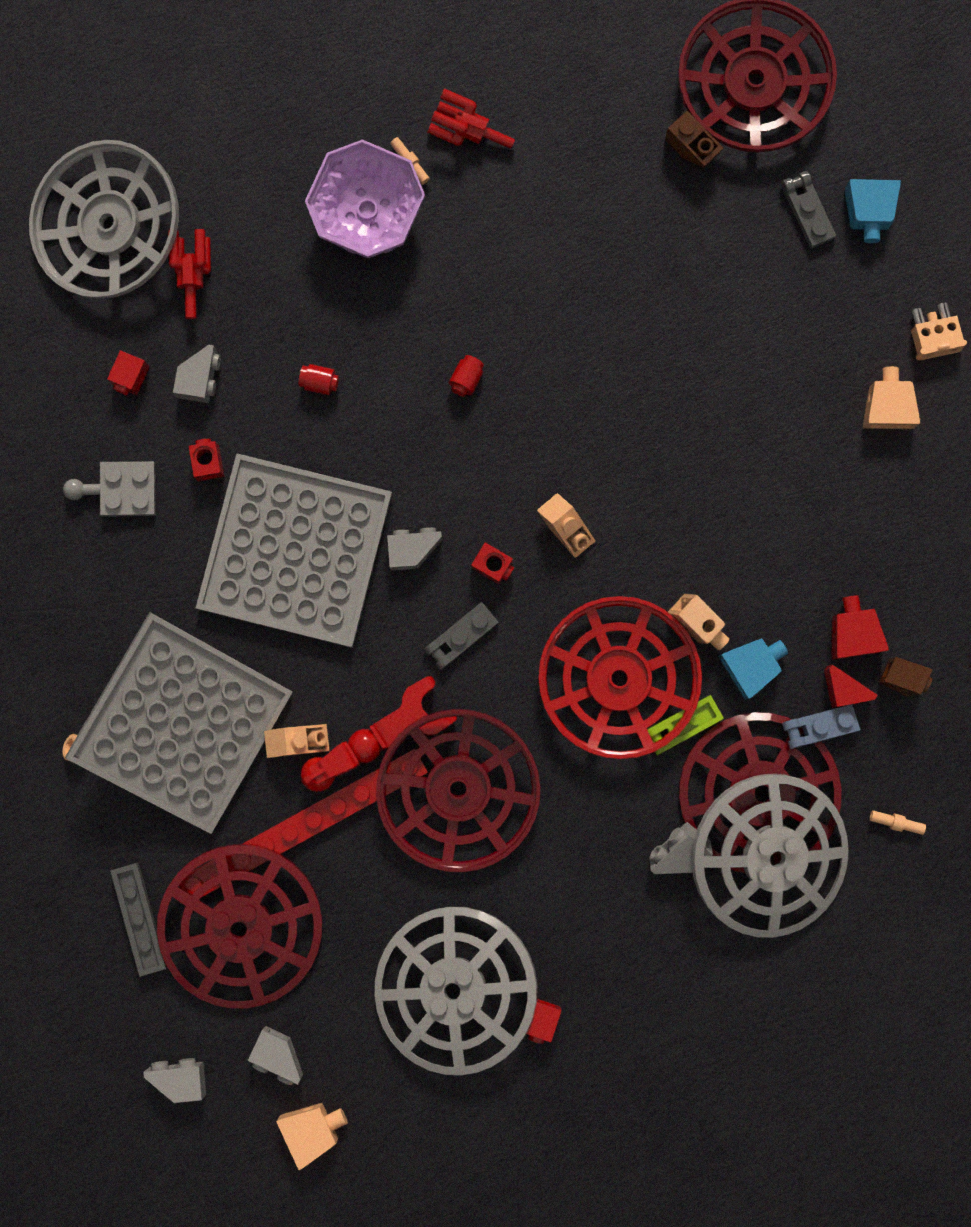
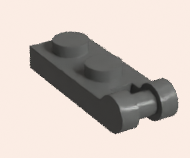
M804 171L799 173L798 177L794 179L787 178L781 181L782 189L810 249L835 239L836 234L814 189L809 172ZM802 187L804 194L798 196L795 189Z
M481 602L425 647L424 651L428 656L432 655L437 661L436 665L442 670L499 622ZM445 643L452 650L447 655L440 649Z

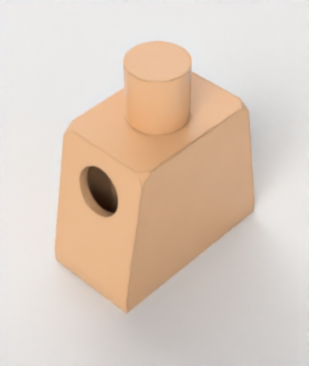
M884 367L882 369L883 381H875L869 387L863 428L914 429L920 424L913 383L911 381H899L898 367Z
M684 594L668 611L697 642L703 644L710 642L717 650H721L728 643L729 638L721 631L725 623L699 596Z
M322 1103L282 1114L276 1121L298 1170L304 1168L333 1147L338 1140L335 1130L348 1124L341 1108L327 1114Z

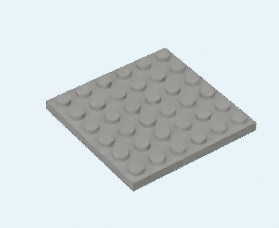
M236 454L196 609L353 648L392 492Z
M149 612L65 758L212 834L265 741L264 731L272 729L292 691Z

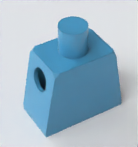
M850 179L847 183L845 197L850 227L852 229H864V242H879L880 230L889 229L892 225L900 190V180Z
M761 638L725 652L718 657L743 698L747 700L753 697L782 671L777 660L787 655L788 651L781 640L767 647Z

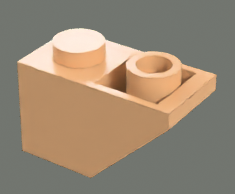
M558 493L537 510L550 530L575 558L595 542V539L574 507Z
M327 724L264 731L267 758L329 751Z

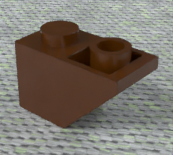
M688 111L667 129L665 141L683 159L701 167H705L724 149Z
M898 657L890 658L878 683L907 697L921 695L931 685L932 678L930 674L932 669Z

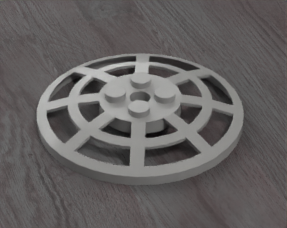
M101 140L78 146L53 164L44 175L35 192L29 217V235L38 263L56 284L71 293L86 298H113L135 290L155 275L164 264L173 247L179 222V204L175 187L163 166L148 152L133 144L117 140ZM103 152H125L141 158L135 174L121 168H107ZM93 155L96 171L81 178L72 188L58 180L72 165L85 157ZM150 165L159 173L170 193L171 200L158 205L153 190L144 181ZM109 177H121L131 181L124 194L111 190ZM99 180L100 192L95 193L87 200L79 195L84 188ZM139 188L146 194L151 208L138 211L133 199ZM54 189L65 197L59 211L57 229L42 230L44 207L51 190ZM72 204H75L80 208L77 226L67 227L70 208ZM172 212L170 232L160 254L153 249L159 233L160 216ZM112 216L114 219L113 225L105 229V220ZM153 219L151 233L147 243L137 237L140 223ZM80 236L83 243L88 247L80 258L73 252L68 238ZM59 240L65 256L73 264L63 276L57 272L50 262L43 241ZM130 246L140 252L132 261L120 267L121 252ZM97 253L109 255L110 269H97L88 266V264ZM146 257L154 262L150 269L139 279L120 288L121 274L134 269ZM82 271L95 277H110L109 291L106 292L89 291L77 287L71 282Z
M763 774L739 781L714 800L697 828L692 849V870L697 891L704 904L716 918L742 934L768 938L791 934L815 921L835 899L847 869L849 852L847 833L843 820L830 799L817 787L800 778L785 774ZM779 784L800 787L816 796L817 800L810 811L795 803L781 801ZM768 785L769 802L753 806L741 816L728 805L744 792L758 786ZM825 807L828 808L837 823L841 847L829 848L826 833L821 823L817 820ZM782 810L795 812L804 818L795 831L783 826ZM771 811V825L764 826L756 831L748 823L757 815ZM721 813L733 824L724 839L721 856H704L709 832ZM812 827L819 837L821 850L808 851L803 839ZM741 831L748 838L743 856H731L733 843ZM779 851L781 853L780 862L776 865H771V855ZM840 858L836 880L829 894L824 899L817 891L826 877L829 860ZM821 861L818 876L813 885H811L803 877L808 863ZM744 867L747 877L751 880L740 891L731 874V868ZM704 868H721L724 883L729 893L733 896L721 908L717 905L709 891ZM796 885L804 893L801 898L793 903L782 906L783 891ZM759 888L772 892L771 907L757 905L748 899ZM809 900L817 907L814 912L797 924L779 929L782 914L797 910ZM741 905L755 913L770 915L768 930L746 927L734 921L729 915Z
M445 907L417 916L406 923L393 936L378 964L374 996L382 1027L390 1041L401 1054L413 1063L432 1072L444 1075H466L477 1073L496 1065L518 1047L527 1034L534 1018L538 984L529 952L521 939L509 926L481 910L468 907ZM455 915L478 919L491 925L498 931L487 943L473 935L455 932ZM444 916V933L427 938L415 948L404 938L410 930L419 924ZM505 939L513 945L518 953L527 980L510 982L505 964L495 952ZM455 941L469 943L480 949V951L471 961L456 957ZM444 942V959L430 964L421 955L430 946ZM397 946L407 956L399 972L397 989L382 990L385 966L391 952ZM488 958L491 959L498 971L501 981L499 983H486L482 972L479 970ZM412 963H414L424 973L420 988L405 989L408 971ZM450 983H455L460 988V995L457 999H451L446 993V988ZM528 992L525 1014L518 1031L513 1037L500 1025L503 1023L508 1012L511 993ZM502 994L500 1008L493 1020L482 1011L486 996ZM421 999V1003L427 1013L418 1025L409 1013L406 1000ZM383 1001H398L402 1018L412 1031L403 1044L396 1037L388 1023ZM474 1018L486 1029L478 1036L462 1041L461 1024ZM435 1021L449 1025L451 1042L438 1040L426 1032ZM492 1035L506 1045L499 1053L488 1060L475 1065L465 1066L463 1050L483 1043ZM420 1039L435 1048L451 1050L454 1067L430 1063L416 1056L411 1051Z

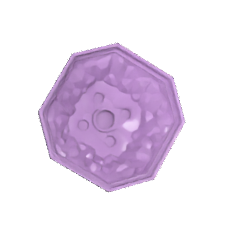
M360 140L326 154L305 203L319 238L342 247L348 252L371 258L404 245L424 201L425 194L411 160L367 141Z

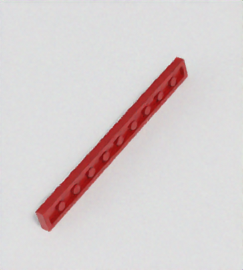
M416 749L390 762L387 773L403 775L404 769ZM421 758L416 763L411 776L421 777L428 773ZM379 769L243 844L265 847L281 854L377 801L376 786ZM385 785V796L401 788V786ZM249 854L226 856L229 872H249L269 861L265 858ZM215 859L192 871L182 880L179 887L192 896L203 883L218 875ZM221 884L216 885L215 887L211 888V889L208 890L203 896H205V895L211 893L212 891H214V890L220 888V887H221Z

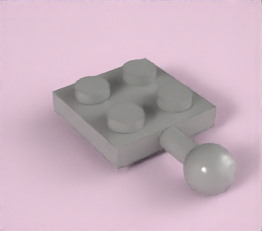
M100 462V484H83L77 479H70L64 484L63 493L70 500H78L83 495H100L101 516H156L155 462Z

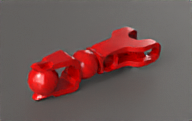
M428 676L409 686L403 694L400 708L371 725L370 729L355 731L350 736L348 743L346 741L342 742L323 758L314 757L305 762L301 769V780L305 787L316 792L328 789L336 776L357 768L360 763L374 761L380 755L381 750H386L397 735L407 726L428 715L423 710L421 701L428 692L433 690L435 686L433 677ZM457 717L441 718L420 727V730L425 736H434L452 725L457 720Z

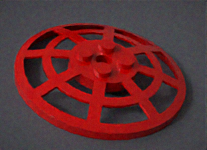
M606 597L588 602L575 609L553 630L540 660V695L552 723L575 746L604 758H637L666 746L689 723L697 708L701 694V663L696 646L681 623L666 610L638 598ZM626 606L641 609L635 625L622 622L602 625L597 609ZM586 614L592 630L580 637L570 652L555 646L558 638L566 628ZM651 614L668 624L680 637L684 645L669 652L657 636L645 629ZM627 631L632 634L627 646L611 647L606 632ZM596 637L601 652L594 657L592 662L577 656L582 647ZM643 637L652 643L661 656L647 661L642 654L636 651L641 638ZM550 656L565 662L563 669L565 695L554 700H550L547 688V668ZM685 656H689L693 676L692 692L689 700L674 695L676 672L673 662ZM572 666L587 672V687L574 692L571 686ZM666 666L668 677L666 692L651 686V671ZM616 671L624 672L627 676L626 684L623 686L615 685L612 682V674ZM592 696L602 706L597 720L588 716L577 702ZM646 696L661 701L658 709L643 721L637 706ZM570 705L579 719L593 728L588 743L570 732L558 718L555 711ZM669 705L685 710L675 727L663 738L653 743L647 728L662 717ZM627 710L633 724L626 727L608 726L607 722L612 711ZM603 733L612 735L637 733L643 747L636 750L613 751L598 748Z

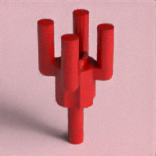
M444 88L440 99L459 106L464 111L440 101L431 121L456 132L453 133L431 123L427 133L457 146L462 145L465 138L480 144L482 137L512 149L515 139L486 127L489 119L475 113L477 104L474 101Z
M195 229V254H185L184 238H179V231H177L173 247L168 255L169 266L174 268V272L177 274V288L185 289L186 319H196V290L203 288V274H209L211 271L210 237H205L204 229Z

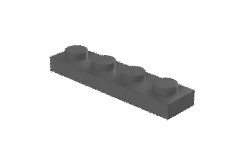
M139 862L111 870L139 977L168 968L159 948L157 926Z

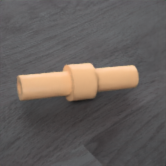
M398 137L390 142L393 149L398 155L412 161L421 185L427 183L430 178L418 164L419 159L413 152H409Z
M873 810L870 814V821L890 826L892 830L899 832L906 830L924 835L926 830V824L907 820L905 816L899 814L888 815Z

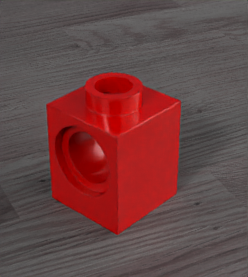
M120 350L107 380L114 385L113 390L126 396L129 392L137 395L150 366L145 360Z
M200 439L195 441L196 445L189 446L193 475L198 482L224 477L220 448L215 441L211 442V439ZM205 453H211L212 461L207 465L200 464L201 456Z
M485 542L471 564V568L499 584L502 579L507 581L514 570V567L511 566L513 558ZM492 558L499 559L502 563L501 569L495 572L490 571L486 566L488 560Z
M537 999L534 1018L527 1032L529 1035L528 1039L540 1044H544V1041L551 1042L562 1011L561 1007Z

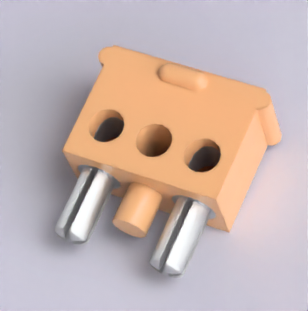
M947 303L938 305L941 319L937 318L936 312H930L927 314L928 322L924 321L921 308H916L912 311L915 326L911 333L917 351V360L958 353L967 344V341L963 339L958 317L950 316Z

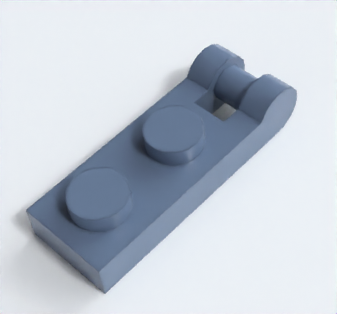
M852 704L782 723L784 731L788 732L790 741H788L790 749L860 731ZM799 727H802L805 737H800Z

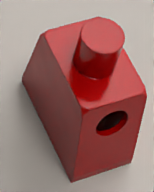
M858 595L842 598L845 613L832 616V660L888 651V645L876 611L874 609L861 611Z

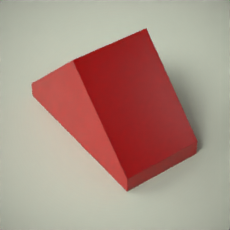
M829 665L825 668L824 673L832 708L875 700L878 696L834 665Z

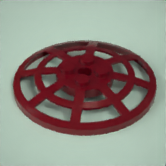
M733 0L713 9L697 23L689 34L680 56L678 69L679 90L687 111L716 141L725 146L748 152H768L782 149L800 141L812 132L823 119L831 104L837 79L836 59L824 31L803 10L781 0ZM752 9L751 26L734 29L721 37L712 25L716 20L730 13ZM762 10L783 14L796 21L802 27L790 38L776 29L761 26ZM704 32L713 45L705 56L701 72L686 70L691 49L698 37ZM809 34L816 41L822 52L826 73L810 74L807 59L799 47ZM750 35V47L737 53L727 44L736 38ZM761 36L773 38L784 46L777 53H774L767 48L761 47ZM720 52L728 61L725 73H709L715 55ZM791 53L799 64L801 75H787V69L783 61ZM758 74L762 78V83L758 85L752 84L748 76ZM686 81L701 83L704 99L712 110L703 120L697 115L690 102ZM709 84L724 85L725 92L729 98L719 107L711 95ZM826 84L822 104L815 117L809 122L798 112L807 99L810 85ZM801 86L799 98L791 108L781 99L785 88ZM735 106L749 111V124L736 121L729 117L727 113ZM772 106L783 115V117L773 122L760 124V111ZM721 120L735 129L750 132V145L728 140L715 133L710 127ZM789 121L801 129L796 135L782 142L761 145V132L777 129Z
M450 709L423 716L397 735L388 747L381 762L377 777L376 798L383 825L391 839L403 852L430 868L448 872H467L479 870L497 863L507 857L521 844L536 819L540 803V781L530 750L512 728L486 713L468 709ZM464 717L461 732L444 733L428 740L420 730V727L441 718ZM474 719L483 720L496 726L513 740V743L500 751L489 740L472 734ZM411 735L420 747L409 759L403 775L387 773L395 751ZM460 740L458 755L449 756L444 759L434 747L446 741ZM471 742L483 746L493 756L482 764L468 757ZM520 751L530 771L531 794L515 791L514 774L507 760ZM426 754L434 764L428 777L411 776L416 763L422 755ZM500 764L506 776L507 789L491 787L488 772ZM460 781L465 784L466 791L462 795H455L451 792L450 787L454 782ZM385 785L401 786L402 800L409 818L397 828L387 809ZM410 787L426 788L428 803L417 812L411 801ZM489 799L505 800L498 816L493 822H490L483 812ZM513 802L529 805L528 813L522 826L513 838L505 843L497 829L508 817ZM436 812L439 816L448 820L446 834L432 829L423 820ZM474 818L482 828V830L469 835L457 836L459 821ZM414 827H417L428 837L443 842L442 859L434 858L419 851L403 836ZM488 837L496 848L495 852L475 860L453 861L455 845L470 844Z
M754 712L723 720L698 739L682 767L679 780L681 814L684 822H688L695 829L697 827L692 817L705 814L714 802L713 791L717 774L731 781L729 788L739 781L752 776L763 774L789 775L784 770V767L791 755L801 764L807 776L800 779L817 788L819 784L833 781L834 806L840 812L842 789L839 772L833 757L822 741L813 744L820 750L830 770L815 774L805 756L796 748H789V735L785 742L772 737H752L748 721H773L782 724L792 720L785 716ZM737 724L741 740L727 747L718 755L716 760L701 752L705 745L717 734ZM799 727L800 736L801 734L804 735L802 727ZM755 745H770L781 750L774 763L759 761ZM744 748L748 764L742 766L737 772L723 764L732 754ZM696 761L710 769L705 783V803L689 806L688 783L692 767ZM779 784L781 801L794 803L795 791L802 788L788 784ZM753 788L736 797L728 805L741 816L753 806L769 802V797L763 802L758 801L755 797L756 788ZM812 793L808 811H810L817 800V797ZM782 810V819H785L788 815L800 823L804 819L795 812ZM771 811L757 815L748 823L761 827L771 825ZM832 814L827 826L821 823L827 840L830 838L836 825ZM718 816L714 825L726 837L729 829ZM741 831L733 843L731 856L738 846L745 848L748 841L743 839L745 835ZM818 840L808 851L820 850V841ZM712 848V856H721V852L718 853ZM779 851L772 854L774 865L778 864L781 860V853ZM744 867L731 868L734 871L745 873Z
M232 844L202 853L177 873L167 887L160 904L157 917V937L166 966L173 977L187 991L213 1005L226 1008H251L279 999L290 992L305 977L312 967L319 950L322 937V914L313 886L306 875L293 862L265 847L251 844ZM249 854L270 860L271 863L263 876L247 871L229 872L226 856ZM215 859L218 875L203 883L192 896L178 887L182 880L194 869L207 861ZM280 867L287 870L299 882L307 895L308 903L293 908L286 893L273 882ZM246 880L255 882L258 886L251 897L235 895L232 881ZM221 884L224 899L217 903L214 908L199 901L208 890ZM267 890H270L279 899L284 907V911L269 914L266 907L261 903ZM173 897L186 906L181 921L182 939L166 942L165 918L168 905ZM195 911L207 918L205 933L190 937L189 923L191 914ZM312 913L314 921L313 940L307 958L292 952L297 936L296 919ZM288 921V939L284 948L270 941L273 926ZM235 922L244 923L247 927V932L242 936L235 935L231 930L232 924ZM209 944L212 951L217 955L210 969L198 958L193 948ZM185 950L192 964L205 975L198 989L180 974L169 953ZM264 951L278 957V960L271 967L257 974L253 959L257 958ZM227 961L242 963L246 977L232 978L220 975V972ZM286 962L301 968L296 976L284 987L270 995L264 996L260 982L274 975ZM215 982L229 986L249 985L254 1000L228 1001L212 997L208 993Z

